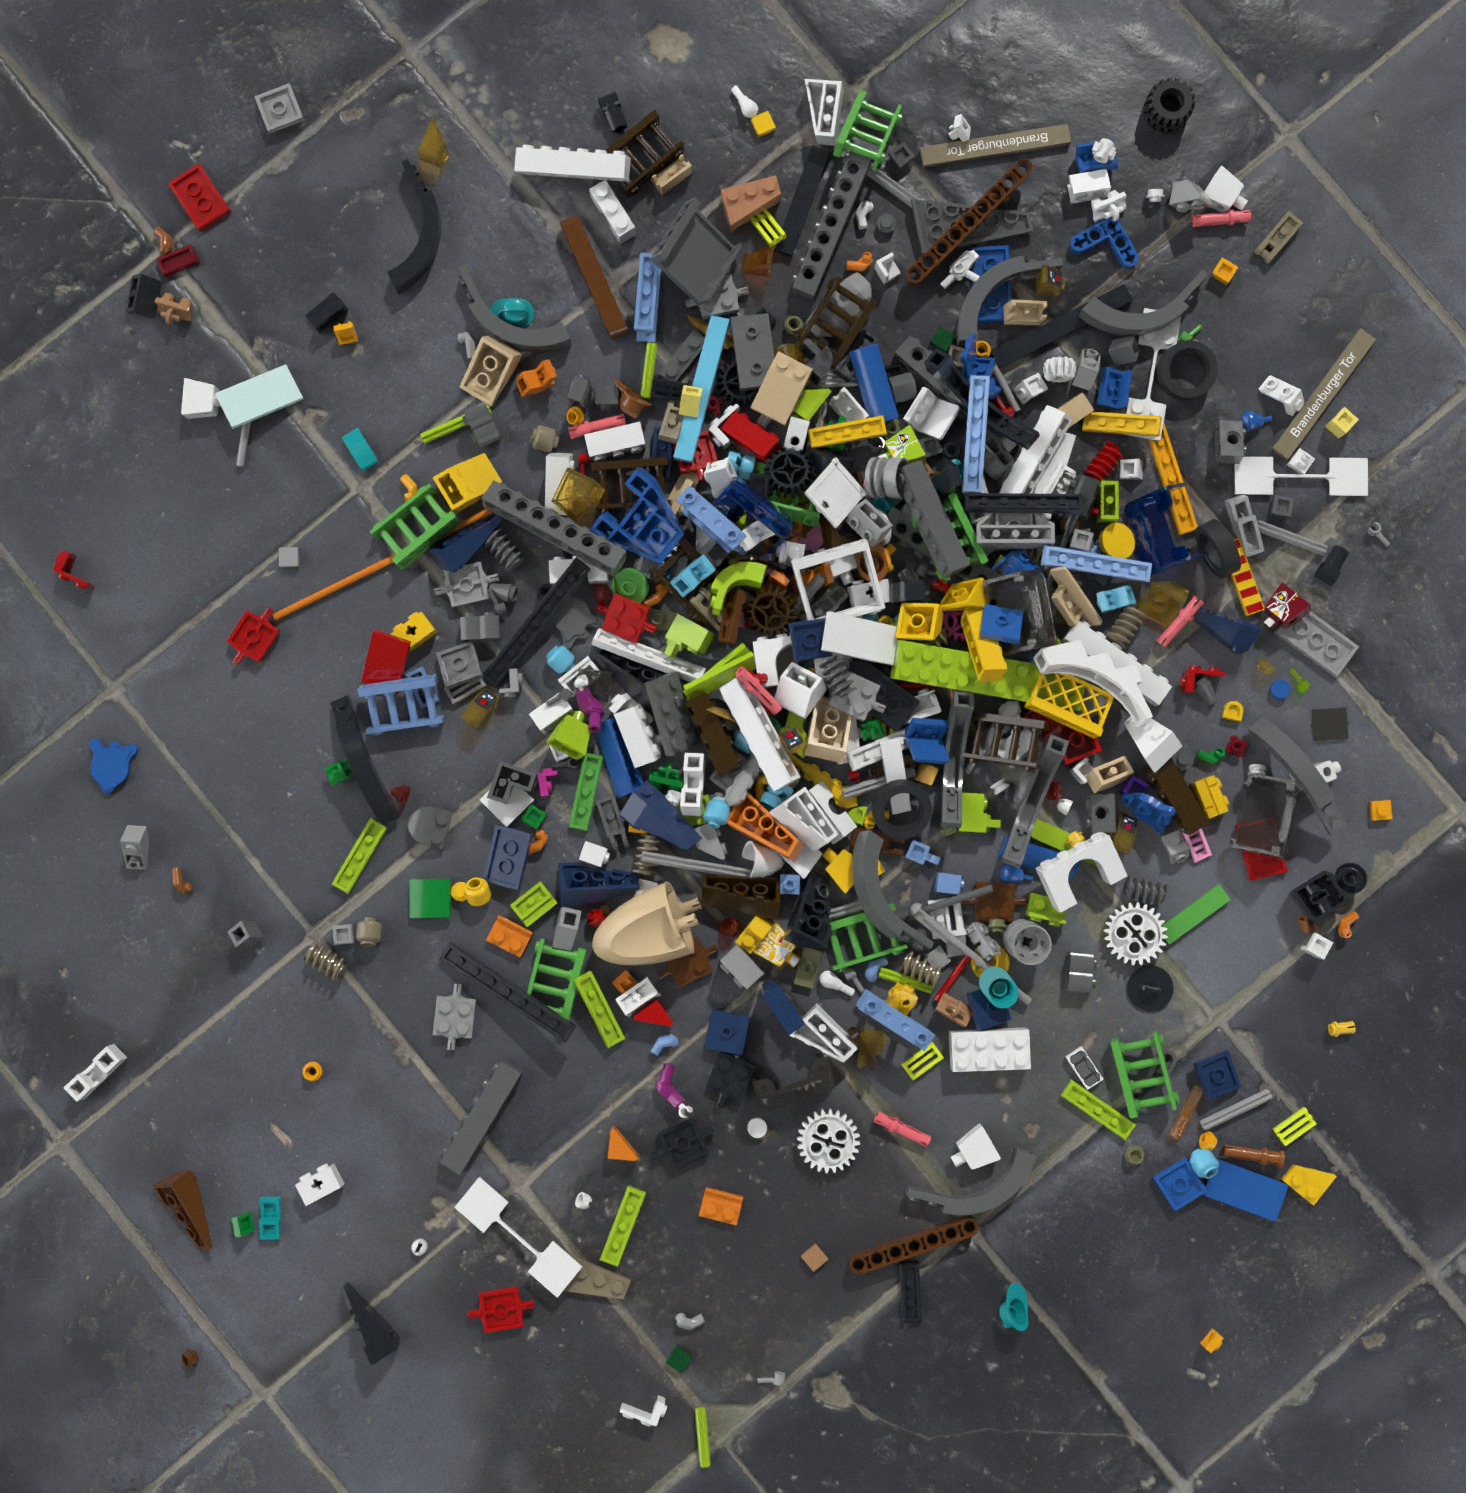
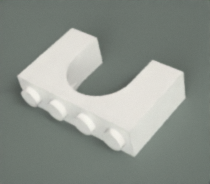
M787 634L776 635L774 639H768V636L759 637L757 641L753 642L757 673H766L768 676V682L762 684L764 688L778 687L777 660L780 653L791 646L790 636H787ZM830 657L814 659L816 675L822 677L823 680L828 676H823L822 672L825 669H820L819 665Z
M1103 832L1095 833L1087 841L1076 843L1074 848L1058 853L1057 857L1045 860L1040 863V866L1035 868L1054 909L1061 913L1077 904L1068 883V875L1073 865L1080 860L1093 859L1103 881L1110 885L1127 877L1109 835Z

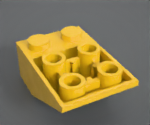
M485 453L454 465L433 477L455 514L481 500L493 480L498 483L502 482Z

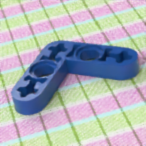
M1112 217L1075 235L1069 243V249L1072 253L1081 254L1107 240L1119 263L1125 269L1134 268L1139 260V256L1120 221H1113ZM1109 224L1115 225V228L1113 230L1108 229L1107 227ZM1092 231L1099 233L1100 238L1098 240L1090 238ZM1084 239H1086V242H1084V243L1081 245V248H1080L1079 246H1076V247L1074 246V244L1076 243V241H1077L1078 243H1080V242L1084 241ZM1117 239L1124 240L1125 246L1123 248L1116 246L1115 241ZM1127 256H1128L1129 258H1131V257L1133 258V261H1132V262H1130V261L1126 262L1125 260H1126Z

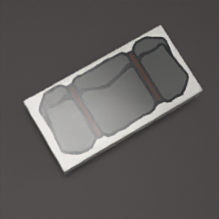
M1082 1046L1065 1056L1087 1090L1103 1080Z

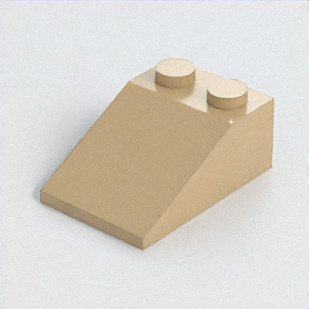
M492 335L481 337L460 384V388L489 406H493L514 373L522 353Z
M778 351L752 403L751 409L785 426L811 377L813 369Z
M822 696L813 708L804 755L842 763L847 750L852 716L829 706L832 698Z

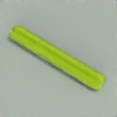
M486 405L490 414H492L490 407ZM465 414L421 433L420 437L423 443L426 444L466 426L462 418Z

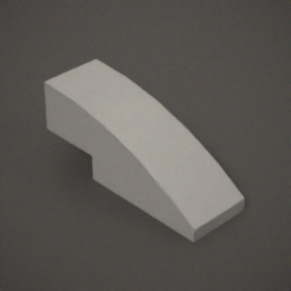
M1239 495L1225 500L1233 530L1237 539L1239 538L1246 557L1263 552L1264 547L1256 515L1252 514L1248 496Z

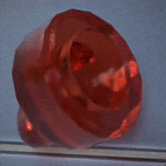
M605 584L598 585L593 591L594 599L601 604L608 603L612 599L611 588Z
M1052 781L1045 797L1048 800H1060L1063 796L1062 785L1057 781Z
M402 784L400 787H393L390 790L391 795L396 797V802L401 804L407 801L411 792L410 786Z
M731 917L725 918L720 925L721 934L734 938L739 932V921Z

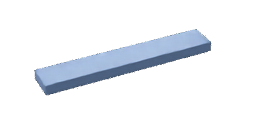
M970 375L962 493H982L990 376Z
M1048 545L1043 546L1041 565L1057 568L1067 567L1069 570L1150 582L1152 563Z

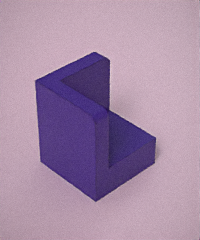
M1132 775L1124 782L1118 793L1121 795L1142 793L1144 789L1148 788L1149 784Z

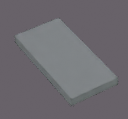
M1311 611L1287 629L1279 625L1274 631V634L1335 678L1339 676L1359 648L1357 644Z

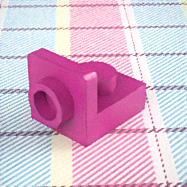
M553 768L542 769V773H538L541 797L550 796L549 792L552 791V783L547 777L558 776V771H553Z

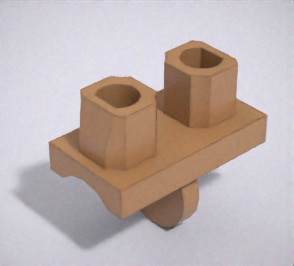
M166 292L162 298L156 297L155 304L158 306V313H160L161 317L165 318L166 324L172 325L174 320L178 322L180 320L192 321L191 310L193 305L190 299L182 298L180 303H176L175 296Z
M946 993L942 994L935 1008L936 1012L964 1028L967 1027L972 1016L969 1006Z

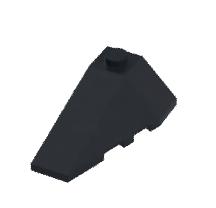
M946 458L941 459L930 477L940 501H945L949 494L956 493L962 484L958 465L954 462L950 463V460Z
M601 648L592 653L596 661L633 700L648 710L652 707L645 682L668 673Z
M814 867L811 869L787 924L783 937L784 940L803 948L825 949L827 947L832 931L829 921V915L831 914V908H829V874Z
M346 1283L341 1288L349 1312L355 1315L354 1326L363 1336V1340L360 1342L372 1366L398 1348L400 1337L397 1331H393L391 1325L349 1283Z

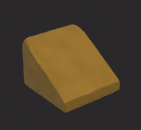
M920 762L913 780L931 787L939 768Z

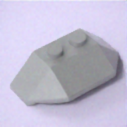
M859 272L849 276L840 284L862 299L871 297V284ZM836 291L829 300L852 316H857L860 311L858 305ZM826 308L823 309L819 316L820 319L840 332L844 331L846 333L850 327L848 322ZM810 316V317L807 319V321L804 323L805 326H806V324L808 323V321L810 320L811 316ZM815 324L810 330L817 338L834 337Z
M988 513L976 524V540L978 545L991 549H1035L1044 545L1055 544V525L1041 513Z

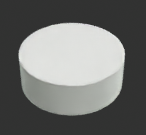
M758 1117L751 1119L748 1123L749 1134L754 1138L763 1137L767 1131L766 1122Z

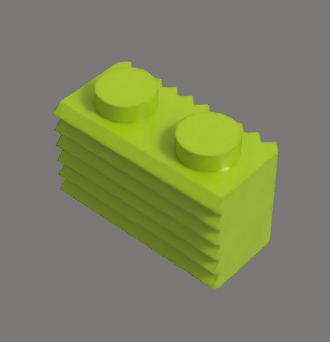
M1101 481L1096 495L1097 498H1095L1097 500L1096 507L1099 510L1096 514V522L1115 523L1119 519V481Z

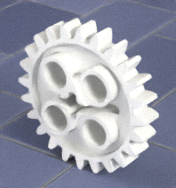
M1138 902L1135 907L1128 903L1127 909L1121 905L1122 911L1120 912L1114 909L1116 915H1109L1112 921L1105 922L1109 929L1103 930L1109 935L1104 937V940H1110L1106 947H1113L1110 953L1114 954L1117 952L1116 959L1118 960L1123 956L1124 963L1131 959L1132 965L1135 964L1136 960L1142 965L1143 959L1150 963V956L1156 959L1155 952H1163L1159 946H1166L1162 939L1168 938V936L1162 934L1163 931L1167 930V928L1161 927L1165 921H1158L1161 914L1153 915L1154 908L1148 911L1147 904L1140 908ZM1138 914L1142 921L1139 925L1135 926L1132 924L1131 919L1134 915ZM1124 920H1127L1134 930L1140 931L1138 935L1147 944L1146 948L1136 937H1131L1133 933L1124 924ZM1119 927H1124L1127 931L1123 938H1119L1116 934ZM1151 929L1154 932V938L1148 941L1145 939L1144 933ZM1132 942L1139 944V950L1135 953L1129 950V945Z
M829 1108L828 1114H825L823 1109H821V1115L814 1112L815 1118L812 1119L810 1116H807L809 1123L802 1122L805 1129L798 1130L802 1136L797 1137V1140L802 1143L797 1145L798 1149H804L800 1152V1156L806 1155L804 1162L811 1161L810 1168L817 1165L818 1172H820L822 1167L826 1173H828L829 1168H832L834 1173H836V1167L843 1170L842 1164L845 1163L850 1166L848 1159L855 1160L852 1153L859 1152L855 1145H860V1141L855 1140V1138H858L860 1135L859 1133H853L857 1127L856 1125L850 1126L853 1120L849 1119L846 1121V1114L840 1117L839 1110L835 1114H832L831 1108ZM826 1124L828 1126L827 1131L824 1133L818 1132V1125ZM837 1131H845L846 1136L843 1139H837L835 1137ZM816 1134L824 1139L831 1137L833 1142L844 1144L845 1147H840L831 1142L826 1145L823 1139L814 1138L812 1135ZM818 1142L821 1144V1149L813 1151L811 1150V1145ZM832 1149H838L840 1154L838 1157L832 1158L829 1152Z

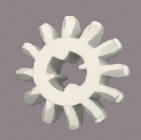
M1052 357V359H1047L1044 363L1043 373L1047 381L1060 383L1071 381L1075 377L1076 366L1072 358Z

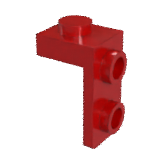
M62 550L55 559L56 564L52 571L59 573L57 577L67 582L69 579L76 581L74 585L84 590L87 587L93 589L94 585L68 573L76 556Z
M1189 666V669L1183 670V677H1180L1179 688H1182L1181 693L1190 694L1194 692L1195 675L1222 678L1225 677L1226 672H1220L1219 668L1201 670L1200 666Z

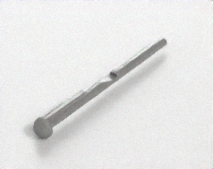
M914 903L910 907V914L945 943L947 941L951 942L965 955L974 959V964L986 970L992 967L921 909L922 904ZM1018 988V998L1028 1005L1032 999Z

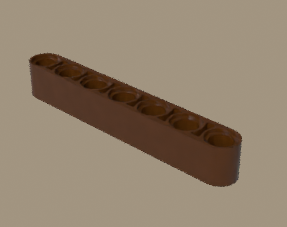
M578 215L560 221L562 230L611 340L629 333Z
M964 1215L870 1247L850 1256V1269L854 1274H864L976 1235L979 1229L978 1224L972 1216ZM973 1222L972 1229L965 1230V1223ZM954 1228L955 1233L952 1236H946L947 1229ZM929 1235H936L937 1238L934 1242L930 1243L927 1241ZM911 1241H917L918 1246L915 1249L908 1247ZM893 1247L900 1248V1252L897 1255L890 1254V1250ZM879 1253L882 1257L879 1261H873L871 1259L873 1254ZM855 1260H862L863 1265L861 1267L853 1266Z

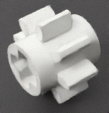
M1105 138L1101 139L1100 143L1095 142L1092 148L1094 159L1100 163H1107L1108 159L1113 160L1116 154L1115 144Z

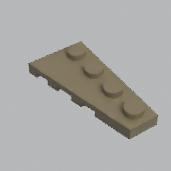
M569 1254L583 1267L563 1291L624 1299L631 1282L630 1278Z

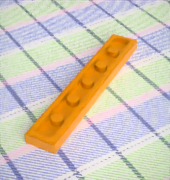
M1163 422L1161 440L1148 439L1178 534L1181 536L1194 532L1198 525Z

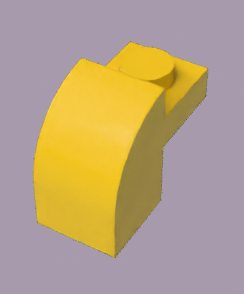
M754 916L735 942L751 954L772 928L774 921L770 918Z

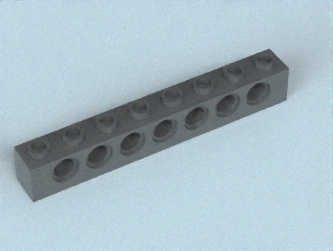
M852 151L845 153L842 161L844 167L837 172L835 178L837 181L835 188L831 187L828 198L830 200L828 205L824 204L820 214L823 217L820 223L817 222L814 227L813 233H815L813 240L809 239L806 246L807 255L801 258L798 268H801L799 274H795L791 282L794 293L813 301L872 163V159ZM850 168H856L858 172L856 174H851L848 172V170ZM847 185L851 189L844 192L841 190V187ZM835 203H841L843 205V208L836 209L833 205ZM833 220L836 222V225L829 227L826 225V222ZM822 237H825L829 240V242L827 244H821L818 240ZM819 255L822 259L814 262L811 257ZM807 272L813 273L814 277L812 279H806L804 277V274Z
M909 336L895 351L893 357L899 363H902L909 372L941 400L957 405L926 369L927 367L924 362L933 351H927L918 338ZM919 354L922 360L916 361L912 355ZM960 409L958 415L967 422L968 414ZM986 429V437L988 435L994 436L1000 442L1002 449L1008 453L1017 445L1004 436L1000 438Z
M493 480L482 496L483 507L613 577L617 575L627 559L626 550L621 545H614L604 536H598L592 533L589 528L575 524L572 519L560 516L555 510L543 507L540 502L526 498L520 491L515 492L511 490L505 483H498ZM520 508H526L524 511H519ZM542 517V519L536 520L535 518ZM555 525L559 526V527L556 528V529L551 528L552 526H555ZM570 534L576 535L573 538L567 537ZM586 543H591V544H592V545L589 546V547L584 546V544H586ZM602 552H608V553H609L608 555H605V556H604V555H601Z
M892 507L887 514L889 522L893 525L891 537L897 540L899 546L904 549L908 547L913 550V554L920 559L924 557L930 561L929 564L937 569L918 529H914L910 517ZM896 526H904L906 532L903 534L898 533ZM912 536H919L922 542L915 544L912 541ZM974 563L968 566L970 571L968 575L958 572L949 576L951 579L955 580L956 578L961 582L973 580L981 576L985 579L992 593L993 587H999L1002 592L1007 587H1015L1009 580L995 571L991 572V569L987 566L978 567ZM993 593L991 601L994 602V606L1011 607L1002 601L1001 595L997 596ZM1009 593L1008 597L1014 599L1015 595L1014 593Z

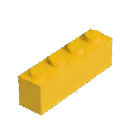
M965 608L960 622L978 681H1001L1004 673L1007 672V663L1002 656V647L999 646L998 640L979 637L984 608Z

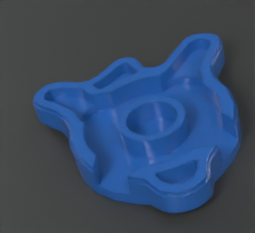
M92 739L89 743L93 751L91 774L104 793H112L120 783L128 778L131 770V760L138 753L139 748L135 744L123 747L117 741H112L110 746L106 748L99 739Z
M1127 793L1121 798L1128 808L1131 806L1134 809L1132 814L1135 817L1151 825L1159 834L1165 832V825L1170 824V817L1176 812L1173 807L1164 805L1148 794Z

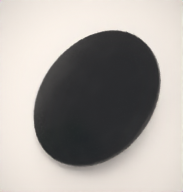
M1142 966L1135 970L1128 980V996L1131 1002L1141 1010H1160L1170 1002L1173 996V981L1170 975L1158 966Z

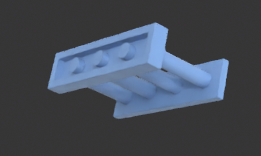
M640 253L634 331H637L636 342L655 343L661 269L650 260L652 256L650 253Z
M688 486L676 499L684 507L681 511L682 514L709 538L712 537L725 552L729 553L735 550L740 555H746L748 551H745L740 546V543L747 535L691 486Z
M433 674L360 685L358 695L367 699L372 725L366 729V734L378 736L384 734L385 731L429 725V727L440 726L445 717L444 715L437 716L432 692L433 686H436L438 682L437 675ZM422 688L424 690L429 717L418 718L413 695L414 689ZM397 691H403L406 695L410 720L399 721L394 698V694ZM377 694H384L387 698L391 723L380 724L375 702Z
M864 989L855 1004L859 1007V1010L923 1051H926L935 1036L931 1030L909 1016H905L867 989Z

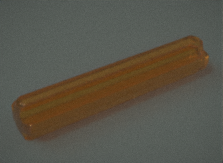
M1198 1085L1193 1086L1170 1132V1135L1175 1139L1179 1140L1203 1095L1202 1088Z

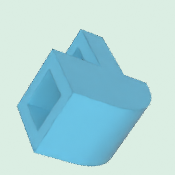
M703 554L683 569L670 583L684 597L702 580L712 574L716 568Z
M1131 585L1096 593V602L1101 609V613L1136 604Z

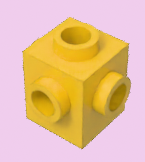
M897 982L895 987L890 989L885 1002L907 1016L909 1011L915 1007L918 997L912 986L906 983L902 985Z

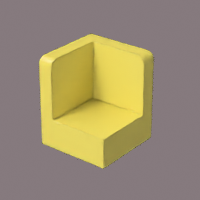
M683 385L679 409L680 415L698 417L702 388Z
M1344 407L1325 427L1339 439L1359 419Z

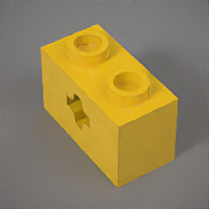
M423 612L413 613L408 617L409 620L406 623H400L392 629L391 635L411 641L409 653L437 633V630ZM411 628L416 629V630H415V633H416L415 635L410 634V633H411V630H410Z

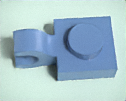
M912 840L905 858L921 865L924 864L925 860L938 865L941 859L928 853L931 847Z

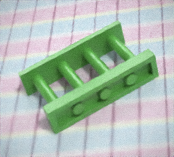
M860 89L837 139L833 155L840 158L843 150L852 151L875 160L872 170L876 171L878 164H883L886 156L884 150L895 125L899 126L903 116V114H900L902 105H898L895 113L869 104L865 100L867 92ZM860 112H870L891 120L889 126L863 117ZM862 124L886 135L884 139L857 130L854 125ZM849 137H856L879 146L878 153L851 143Z
M756 462L753 473L764 474L763 467L767 464ZM787 469V472H788V474H789V478L791 479V473H790V471ZM801 475L800 478H796L794 480V484L799 482L804 477V475ZM778 480L779 482H781V483H783V484H787V483H786L785 481H783V480ZM776 490L773 492L771 501L767 500L766 515L818 527L820 513L815 512L816 506L810 501L808 510L798 508L800 496L797 493H794L793 499L791 498L790 505L778 503L780 495H776Z
M430 484L421 487L413 497L382 522L376 523L373 529L369 531L377 540L381 537L395 553V557L392 558L393 562L401 570L461 523L452 511L446 513L432 497L437 492ZM426 501L440 517V520L434 525H431L418 510V507ZM411 513L425 529V532L419 537H416L403 521ZM396 525L410 541V544L404 549H401L388 533Z
M953 492L946 497V502L943 505L945 512H952L955 519H953L951 525L953 529H960L963 534L962 539L959 540L961 546H969L971 554L967 557L969 564L974 563L981 567L988 562V558L982 546L977 544L976 534L956 493ZM912 516L910 521L914 529L917 528L920 533V528ZM922 537V539H923V541H924V543H925V545H926V547H927V549H928L927 543H926L924 537ZM935 570L940 581L943 580L944 584L949 582V576L942 578L940 572Z
M889 903L888 905L892 911H896L894 903ZM864 911L830 922L832 929L830 942L837 964L832 965V969L837 970L838 973L849 970L848 966L889 953H893V956L904 953V949L908 948L906 943H899L898 937L890 938L893 947L881 950L874 924ZM863 921V924H866L874 953L865 956L862 954L854 928L856 927L855 923ZM844 927L848 931L855 959L844 961L836 935L838 928Z
M541 938L540 942L537 941L534 952L537 953L527 993L532 996L533 990L562 997V1000H565L563 1008L548 1007L567 1020H570L577 987L573 980L581 976L587 949L579 947L578 951L574 950V952L553 948L545 945L546 938ZM547 953L571 959L572 962H575L574 968L567 971L540 964L542 954ZM538 971L567 978V981H570L568 989L565 988L563 990L535 983Z
M1158 1030L1153 1031L1154 1038L1126 1044L1120 1042L1119 1038H1114L1110 1042L1130 1118L1138 1117V1111H1141V1108L1171 1103L1172 1109L1176 1110L1177 1103H1180L1178 1092L1173 1091L1162 1046H1165L1162 1034L1159 1035ZM1151 1046L1157 1047L1159 1057L1131 1063L1129 1061L1125 1062L1124 1054H1126V1051ZM1156 1065L1162 1066L1164 1076L1136 1082L1130 1080L1128 1073H1131V1070ZM1166 1084L1169 1095L1141 1101L1134 1097L1133 1092H1136V1089Z

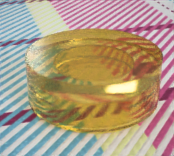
M1260 658L1256 663L1269 676L1276 671L1263 658Z

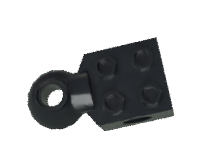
M1345 863L1337 868L1334 875L1324 870L1293 889L1289 894L1304 916L1308 918L1311 926L1345 906L1348 903L1347 894L1361 892L1367 884V874L1360 865ZM1348 874L1353 875L1355 883H1348L1345 880V876Z

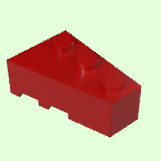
M734 411L721 427V430L728 439L741 449L753 454L757 461L762 460L766 463L767 459H771V453L777 455L778 449L784 452L779 442L780 438L776 434L766 432L761 424L758 422L754 424L744 413L739 414Z

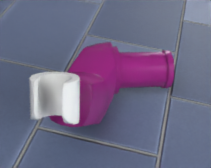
M578 676L574 683L577 688L575 693L578 708L589 717V731L597 733L601 730L600 724L601 718L604 716V709L602 704L592 696L589 688L586 687L588 685L587 676Z
M663 1063L660 1078L655 1081L656 1089L671 1106L679 1110L680 1117L688 1118L685 1114V1109L688 1112H693V1109L690 1106H686V1100L671 1083L676 1066Z

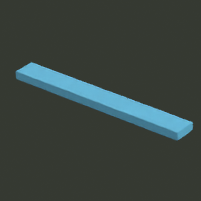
M711 315L692 387L702 388L698 417L684 415L673 456L674 460L693 463L730 319Z

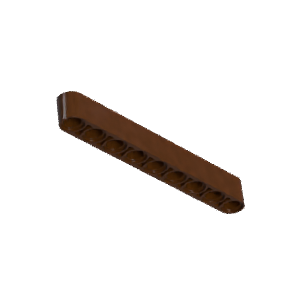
M1028 159L1017 161L908 269L905 275L906 284L910 287H916L935 270L1027 179L1033 168L1032 163ZM1018 167H1024L1026 173L1019 172ZM1005 180H1010L1013 186L1008 187L1005 184ZM992 193L998 194V196H999L1000 199H999V200H994V199L991 197V194H992ZM977 207H984L986 213H980ZM964 220H970L973 226L967 227L964 224ZM950 234H958L959 240H953ZM937 247H944L946 253H939ZM923 260H930L932 262V266L926 267L923 263ZM916 273L919 279L912 280L909 274Z

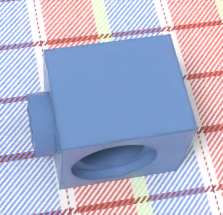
M936 872L934 891L959 895L960 891H963L964 880L961 879L962 875Z
M780 874V894H799L800 875Z

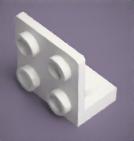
M922 387L903 419L913 430L942 440L961 408L958 405L938 399L928 388Z

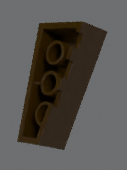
M706 692L685 701L720 778L741 769L739 763L742 762L738 751L734 752L731 747L734 745L730 734L726 735L724 732L726 725L723 718L718 719L717 715L706 710L712 706L717 707L715 701H710Z
M1172 758L1155 773L1149 764L1141 768L1163 803L1176 810L1173 818L1177 822L1176 826L1181 833L1191 835L1210 823Z
M703 875L701 905L779 920L780 878Z

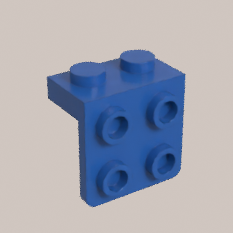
M971 333L970 338L966 339L965 351L961 352L960 362L963 363L961 374L969 383L970 375L990 376L991 379L995 367V358L977 357L976 334Z
M911 719L904 736L914 761L941 764L949 762V757L942 741L949 727L947 720Z

